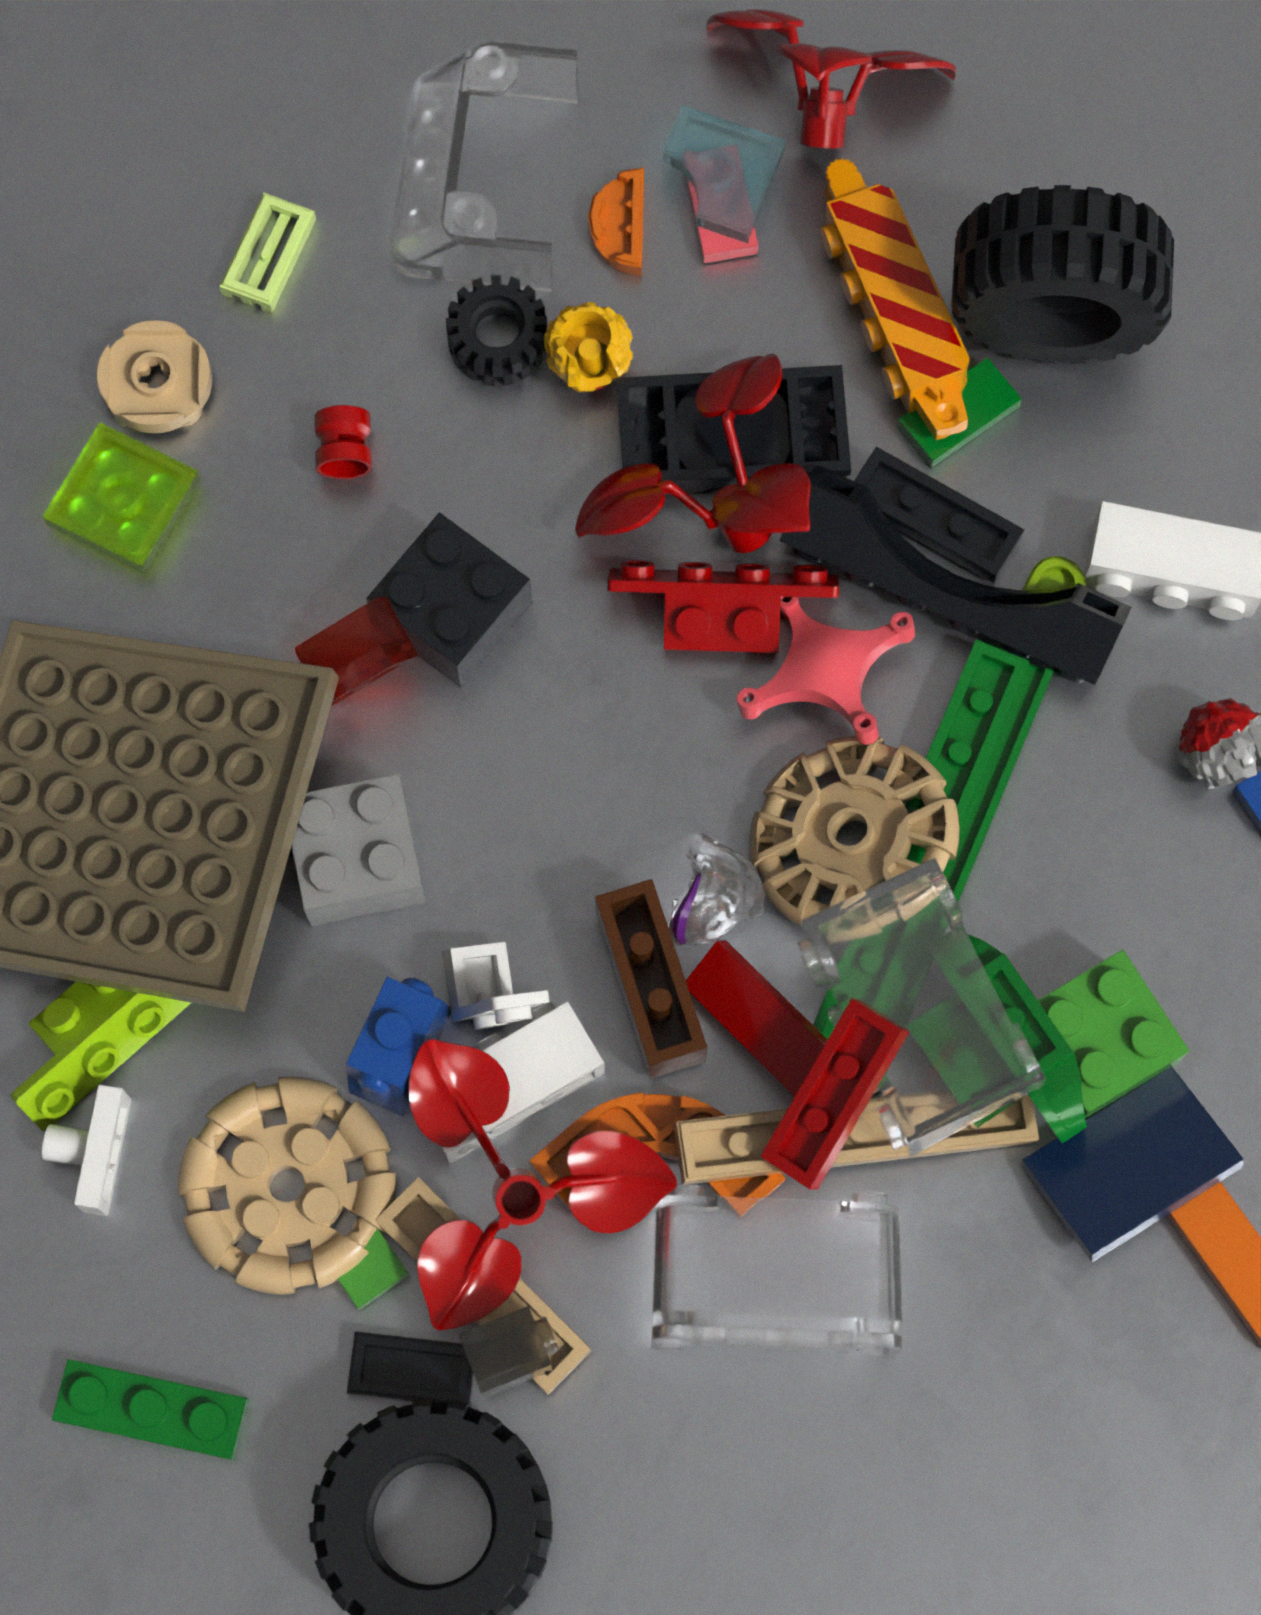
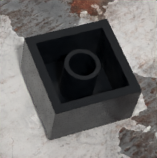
M439 512L367 596L366 600L372 622L461 688L532 603L530 579Z

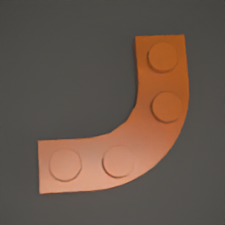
M629 1094L602 1103L586 1112L530 1159L529 1164L547 1185L560 1177L572 1176L567 1163V1153L570 1146L585 1134L601 1130L618 1131L630 1135L648 1145L659 1156L679 1161L674 1132L676 1121L726 1115L704 1102L683 1095L679 1097L664 1094ZM782 1173L705 1183L733 1215L741 1221L781 1186L786 1178ZM571 1187L564 1188L556 1193L557 1197L568 1209H570L568 1197Z

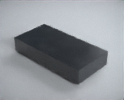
M355 1331L347 1394L406 1402L430 1398L433 1402L449 1403V1400H453L470 1406L477 1345Z

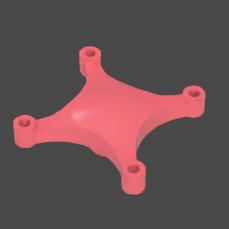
M781 597L780 617L786 619L792 629L790 650L779 671L770 681L758 689L744 688L739 691L737 702L741 715L746 719H755L763 711L783 703H817L829 707L844 716L853 726L859 743L863 745L873 744L878 739L879 731L876 718L865 711L861 702L863 681L872 664L884 652L900 643L905 644L913 640L915 637L913 617L907 612H898L892 616L889 624L877 629H841L811 619L801 609L798 597Z

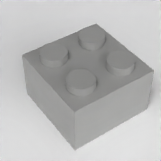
M400 774L306 793L292 849L303 907L311 927L426 903Z

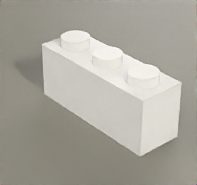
M1102 501L1092 529L1084 572L1086 585L1094 586L1098 592L1110 597H1126L1133 594L1152 598L1155 604L1170 609H1181L1187 605L1208 609L1212 616L1224 620H1240L1243 617L1251 618L1261 602V533Z
M569 1002L557 1008L552 1003L544 1004L531 1011L532 1019L522 1020L521 1022L524 1027L505 1038L500 1033H495L473 1046L488 1053L502 1066L510 1085L509 1103L502 1117L492 1124L482 1126L490 1140L605 1074L604 1061ZM471 1133L466 1140L455 1147L440 1146L449 1164L481 1145L474 1134Z

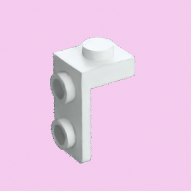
M506 942L457 947L442 951L452 1022L473 1019L474 1030L510 1025V1022L532 1019V1007L550 1003L548 990L513 994Z

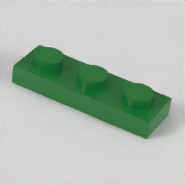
M67 1359L52 1421L235 1461L249 1399Z

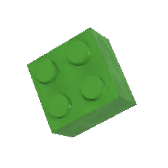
M1123 949L1038 1000L1076 1055L1082 1079V1098L1086 1120L1171 1066L1178 1065L1190 1051Z

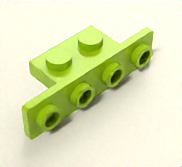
M75 982L28 1023L55 1055L11 1093V1098L42 1131H46L49 1124H55L189 1006L191 1002Z

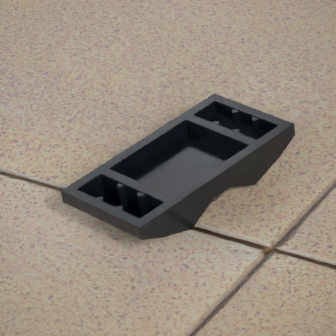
M842 365L782 368L781 384L773 399L756 413L749 415L736 414L734 429L748 479L755 472L765 467L784 463L800 465L808 475L816 465H820L844 477L851 474ZM714 372L617 378L622 468L637 464H655L661 470V481L670 480L688 494L738 484L722 426V415L712 418L704 417L699 413L695 404L698 388Z

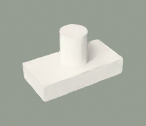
M98 1085L89 1130L49 1124L44 1135L42 1145L43 1160L82 1166L74 1205L84 1213L107 1217L109 1214L132 1101L123 1088Z

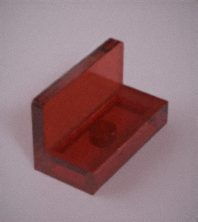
M385 596L373 599L295 647V653L302 664L333 668L339 676L331 707L418 656L389 600Z

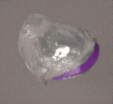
M695 834L686 855L691 860L693 876L681 897L672 900L673 911L668 927L673 943L679 946L705 945L715 942L733 929L740 920L746 921L757 918L765 910L766 894L757 868L743 854L721 844L706 834Z

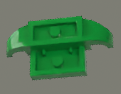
M956 930L950 931L927 947L928 951L957 992L907 1026L977 1128L1028 1094L1062 1144L1084 1130L1087 1124L1082 1098V1079L1076 1055L1005 953L1000 952L984 940Z

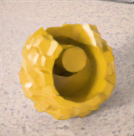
M594 302L582 303L574 307L569 305L561 310L555 320L550 321L544 334V346L548 354L546 362L549 370H553L574 391L590 392L596 389L599 390L611 384L612 380L615 381L620 376L623 377V374L628 371L630 360L633 358V352L630 350L633 336L623 316L615 313L609 306L598 307Z

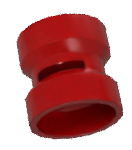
M334 405L317 411L314 415L315 435L321 441V446L315 452L316 472L321 476L340 480L359 478L369 474L372 471L371 449L366 446V438L371 434L370 413L363 408L350 405Z

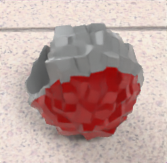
M1232 698L1217 702L1208 701L1203 705L1193 707L1181 729L1182 735L1179 739L1180 744L1178 747L1180 752L1178 754V761L1188 769L1194 780H1201L1207 789H1212L1218 786L1220 788L1228 786L1241 778L1247 779L1256 776V767L1261 766V713L1253 712L1248 705L1237 703Z

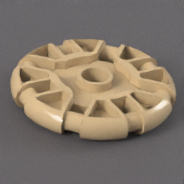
M856 736L837 738L826 741L827 747L808 756L802 752L781 768L763 791V794L767 797L760 812H754L749 839L750 858L753 870L760 872L764 880L761 890L772 905L789 920L803 928L808 924L821 927L823 934L827 936H869L883 932L882 925L900 917H903L906 922L918 914L938 894L946 882L943 871L948 860L956 859L960 832L959 816L955 800L948 799L943 790L946 786V780L926 758L915 750L903 744L899 748L885 745L884 739L878 737L873 744L869 745L859 743ZM877 767L888 770L883 781L869 776L870 773L874 772ZM837 769L841 781L820 789L816 777ZM914 798L922 799L925 807L909 814L903 803ZM788 807H799L793 822L783 819ZM852 821H860L867 825V833L859 843L847 846L837 841L838 833L845 824ZM912 844L926 850L921 864L906 860ZM797 852L801 863L785 870L782 864L785 861V857ZM888 885L892 895L871 904L866 893H877ZM821 886L835 891L829 905L817 901V895Z
M278 1077L279 1083L258 1088L254 1082L226 1096L205 1115L209 1121L198 1137H190L180 1164L178 1196L184 1197L187 1216L182 1218V1221L193 1245L204 1260L215 1270L221 1266L236 1276V1284L263 1293L279 1295L296 1294L295 1288L317 1283L320 1289L338 1281L337 1278L354 1268L369 1253L364 1248L376 1229L378 1228L382 1233L385 1232L375 1219L395 1200L396 1173L389 1171L386 1153L390 1152L391 1148L386 1135L373 1115L359 1101L356 1100L352 1104L337 1094V1087L322 1081L302 1077ZM284 1107L287 1124L265 1128L262 1111ZM323 1115L339 1124V1128L331 1140H328L321 1131L314 1129ZM228 1134L242 1142L234 1149L231 1162L216 1153ZM363 1159L366 1177L358 1181L349 1182L345 1163ZM288 1169L300 1172L304 1177L305 1185L303 1192L297 1199L282 1202L273 1197L271 1184L279 1172ZM226 1189L230 1208L211 1211L208 1193ZM343 1208L358 1217L347 1236L331 1228ZM245 1231L262 1241L251 1256L236 1247ZM310 1243L312 1259L291 1264L288 1248Z

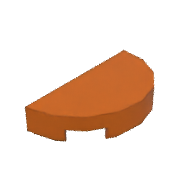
M644 167L624 170L618 173L616 179L604 185L600 192L594 194L588 213L591 244L601 259L619 272L641 277Z

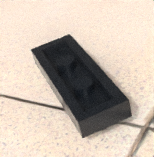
M877 446L854 480L870 488L882 512L895 528L992 583L996 581L1025 530Z

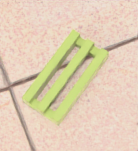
M263 193L219 285L221 295L232 298L233 295L241 298L242 303L250 306L256 303L261 305L262 310L273 313L316 222L315 212ZM273 210L277 211L280 215L262 249L247 284L240 282L242 275ZM293 218L298 219L265 290H260Z

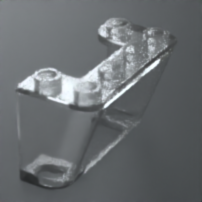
M936 858L801 920L806 939L798 942L797 945L802 954V961L815 988L826 984L836 1005L826 1009L834 1028L851 998L862 1000L910 1031L874 1092L879 1093L884 1103L876 1109L880 1116L879 1121L894 1151L905 1146L911 1157L1045 1085L1046 1078L1018 1022L1015 1024L1011 1023L963 927L962 910Z

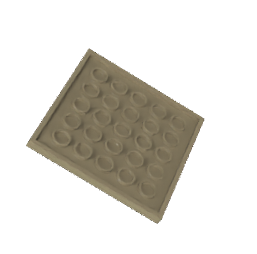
M12 620L0 656V968L245 1012L338 684L339 676L334 669Z

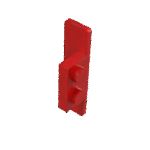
M628 560L621 562L620 568L610 569L607 579V591L665 593L664 650L779 653L781 597L838 598L839 578L838 575L827 574L828 569L818 565L793 567V573H770L768 565L757 563L738 564L735 566V572L712 571V565L705 562H682L678 564V570L655 569V563L651 561Z

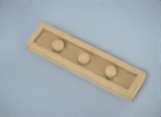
M418 1177L375 1221L417 1263L419 1250L427 1235L435 1227L460 1218ZM519 1279L513 1293L502 1305L480 1320L475 1321L547 1395L591 1352V1349L521 1279Z

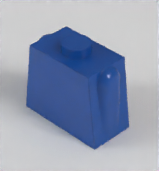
M386 977L346 1063L350 1094L400 1116H404L409 1105V1076L414 1058L424 1041L428 1039L439 1040L451 1014L450 1007L443 1000L434 997L433 990L427 983L412 977L406 978L402 982Z

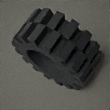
M491 275L492 285L484 286L480 277L472 281L473 291L469 292L463 286L457 292L458 303L451 300L448 307L449 318H446V330L450 354H453L454 363L459 370L466 367L467 377L476 381L480 374L484 376L485 385L494 386L495 377H503L504 386L514 384V374L519 373L522 380L531 375L530 365L532 364L538 368L543 361L542 351L546 352L544 334L547 328L545 306L541 298L536 300L535 290L529 285L522 291L520 289V280L510 276L508 285H502L501 275ZM500 314L514 319L519 326V333L516 339L509 345L490 347L483 344L476 336V328L485 317Z

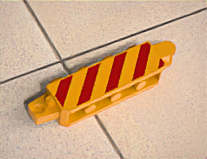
M843 158L840 160L835 159L834 162H830V166H827L825 172L826 225L820 227V235L829 258L838 257L844 272L840 274V279L850 305L859 303L865 319L861 320V327L871 352L879 350L886 366L882 367V375L888 393L893 400L901 398L907 412L916 410L935 440L966 430L968 425V417L961 393L967 383V369L970 357L894 190L880 184L867 188L861 173L857 172L858 167L854 166V162H850L849 159L844 160Z

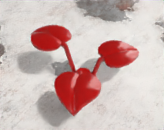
M763 9L726 11L711 15L707 21V31L727 24L749 29H772L787 38L789 44L777 45V52L790 59L793 64L799 96L797 110L803 111L800 144L819 148L844 147L847 115H855L856 101L867 76L873 72L887 68H935L953 81L956 78V67L953 64L913 51L887 50L863 53L844 47L828 46L820 48L815 45L801 44L798 40L796 27H803L804 20L777 11ZM860 65L846 100H843L844 90L829 87L830 73L843 67ZM804 70L819 81V87L810 88V97Z
M777 355L753 356L727 364L709 375L697 390L695 404L699 413L708 418L722 415V426L738 484L722 488L715 494L712 500L714 505L712 510H707L670 480L661 481L662 473L657 465H632L607 476L590 492L577 517L575 531L578 538L580 539L585 535H616L645 525L663 507L665 502L664 494L672 495L703 519L708 529L719 527L731 550L735 553L744 554L757 550L769 540L772 533L809 532L811 483L805 469L800 465L792 463L776 464L755 472L748 479L734 429L736 414L749 415L762 410L776 395L782 380V365Z
M428 1039L420 1046L414 1058L409 1076V1103L417 1126L429 1140L442 1147L449 1148L461 1144L473 1133L499 1175L492 1189L493 1201L499 1216L488 1224L484 1232L472 1221L466 1219L451 1220L435 1227L423 1241L418 1253V1279L427 1304L431 1324L436 1330H449L471 1324L490 1314L502 1305L515 1290L522 1271L521 1254L518 1248L510 1241L495 1237L499 1230L508 1228L510 1223L514 1225L533 1223L544 1212L546 1199H552L559 1191L571 1187L568 1197L569 1208L582 1225L591 1231L612 1234L622 1232L642 1221L666 1195L676 1188L677 1179L666 1162L648 1145L630 1135L610 1130L594 1131L585 1134L572 1143L567 1153V1163L572 1176H563L548 1185L542 1186L532 1172L523 1168L508 1169L482 1127L499 1120L507 1109L510 1085L504 1069L492 1056L475 1047L437 1039Z

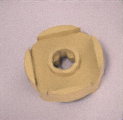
M152 320L139 322L123 330V337L115 341L111 348L109 344L106 346L98 361L97 383L104 403L118 424L144 433H164L176 430L181 426H191L199 420L202 415V408L208 401L211 393L212 370L206 351L200 343L198 344L194 338L187 335L185 329L167 321ZM161 366L163 375L169 376L168 380L162 383L161 386L149 388L148 383L140 382L141 376L150 375L151 367Z

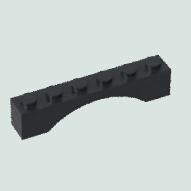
M816 465L808 475L811 483L809 500L810 531L782 533L779 540L791 546L792 551L797 556L815 563L824 561L844 570V575L857 584L869 587L877 585L896 594L897 600L909 608L916 610L929 609L947 617L948 622L962 632L968 634L982 633L999 641L1001 647L1009 653L1022 658L1034 657L1052 665L1053 670L1059 676L1069 681L1079 683L1087 681L1096 685L1129 615L1131 606L1080 583L1054 589L1013 590L987 586L958 576L929 560L905 540L884 515L870 488L820 465Z

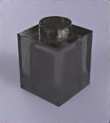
M529 1306L459 1334L483 1398L553 1371L548 1356L559 1352L546 1316L534 1321Z

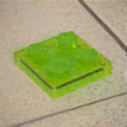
M99 422L42 517L46 525L146 574L200 483L201 477L199 471Z

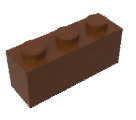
M649 879L595 896L596 916L649 1079L706 1062L708 1047L653 880Z

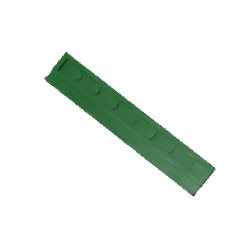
M977 639L975 640L926 756V759L946 780V786L943 790L947 798L953 799L956 802L960 829L956 859L948 860L943 871L946 882L938 894L918 914L906 922L903 917H900L882 925L883 932L849 938L813 1024L827 1039L830 1037L851 998L862 1000L904 1028H907L935 960L927 947L945 936L1054 670L1049 668L1043 670L1029 664L1030 661ZM914 798L908 801L905 807L910 814L925 807L922 799ZM912 844L906 860L921 864L926 850ZM887 885L877 893H868V898L872 904L892 894ZM890 1066L875 1090L874 1095H879Z

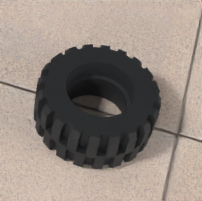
M1054 185V189L1040 190L1036 186L1023 188L1021 193L1014 195L1007 192L995 196L990 204L983 202L965 218L957 230L951 298L952 315L960 329L974 343L982 342L985 349L994 353L1002 351L1008 353L1010 358L1023 361L1026 358L1039 360V363L1055 364V361H1070V364H1086L1087 360L1099 359L1102 362L1115 359L1121 353L1126 355L1139 351L1143 344L1150 345L1168 325L1171 318L1174 239L1172 232L1160 215L1157 216L1153 208L1147 204L1140 203L1137 205L1130 196L1121 193L1115 195L1107 194L1101 188L1087 186L1086 190L1071 189V185Z
M431 1398L412 1400V1404L398 1408L392 1405L376 1412L378 1416L365 1425L359 1423L346 1434L348 1437L347 1441L337 1452L334 1450L331 1452L323 1466L326 1468L320 1485L315 1484L311 1504L314 1505L313 1522L309 1523L310 1542L314 1543L317 1560L314 1562L321 1579L326 1581L333 1593L331 1597L341 1609L347 1611L350 1615H512L516 1610H519L531 1596L530 1593L538 1579H541L547 1564L550 1543H552L553 1522L552 1504L546 1482L539 1465L518 1435L508 1429L501 1420L486 1411L483 1413L471 1408L466 1403L449 1400V1403L433 1402ZM425 1463L452 1465L472 1476L486 1494L492 1515L489 1543L480 1560L464 1575L442 1584H420L396 1573L382 1557L374 1536L375 1510L384 1489L400 1473Z

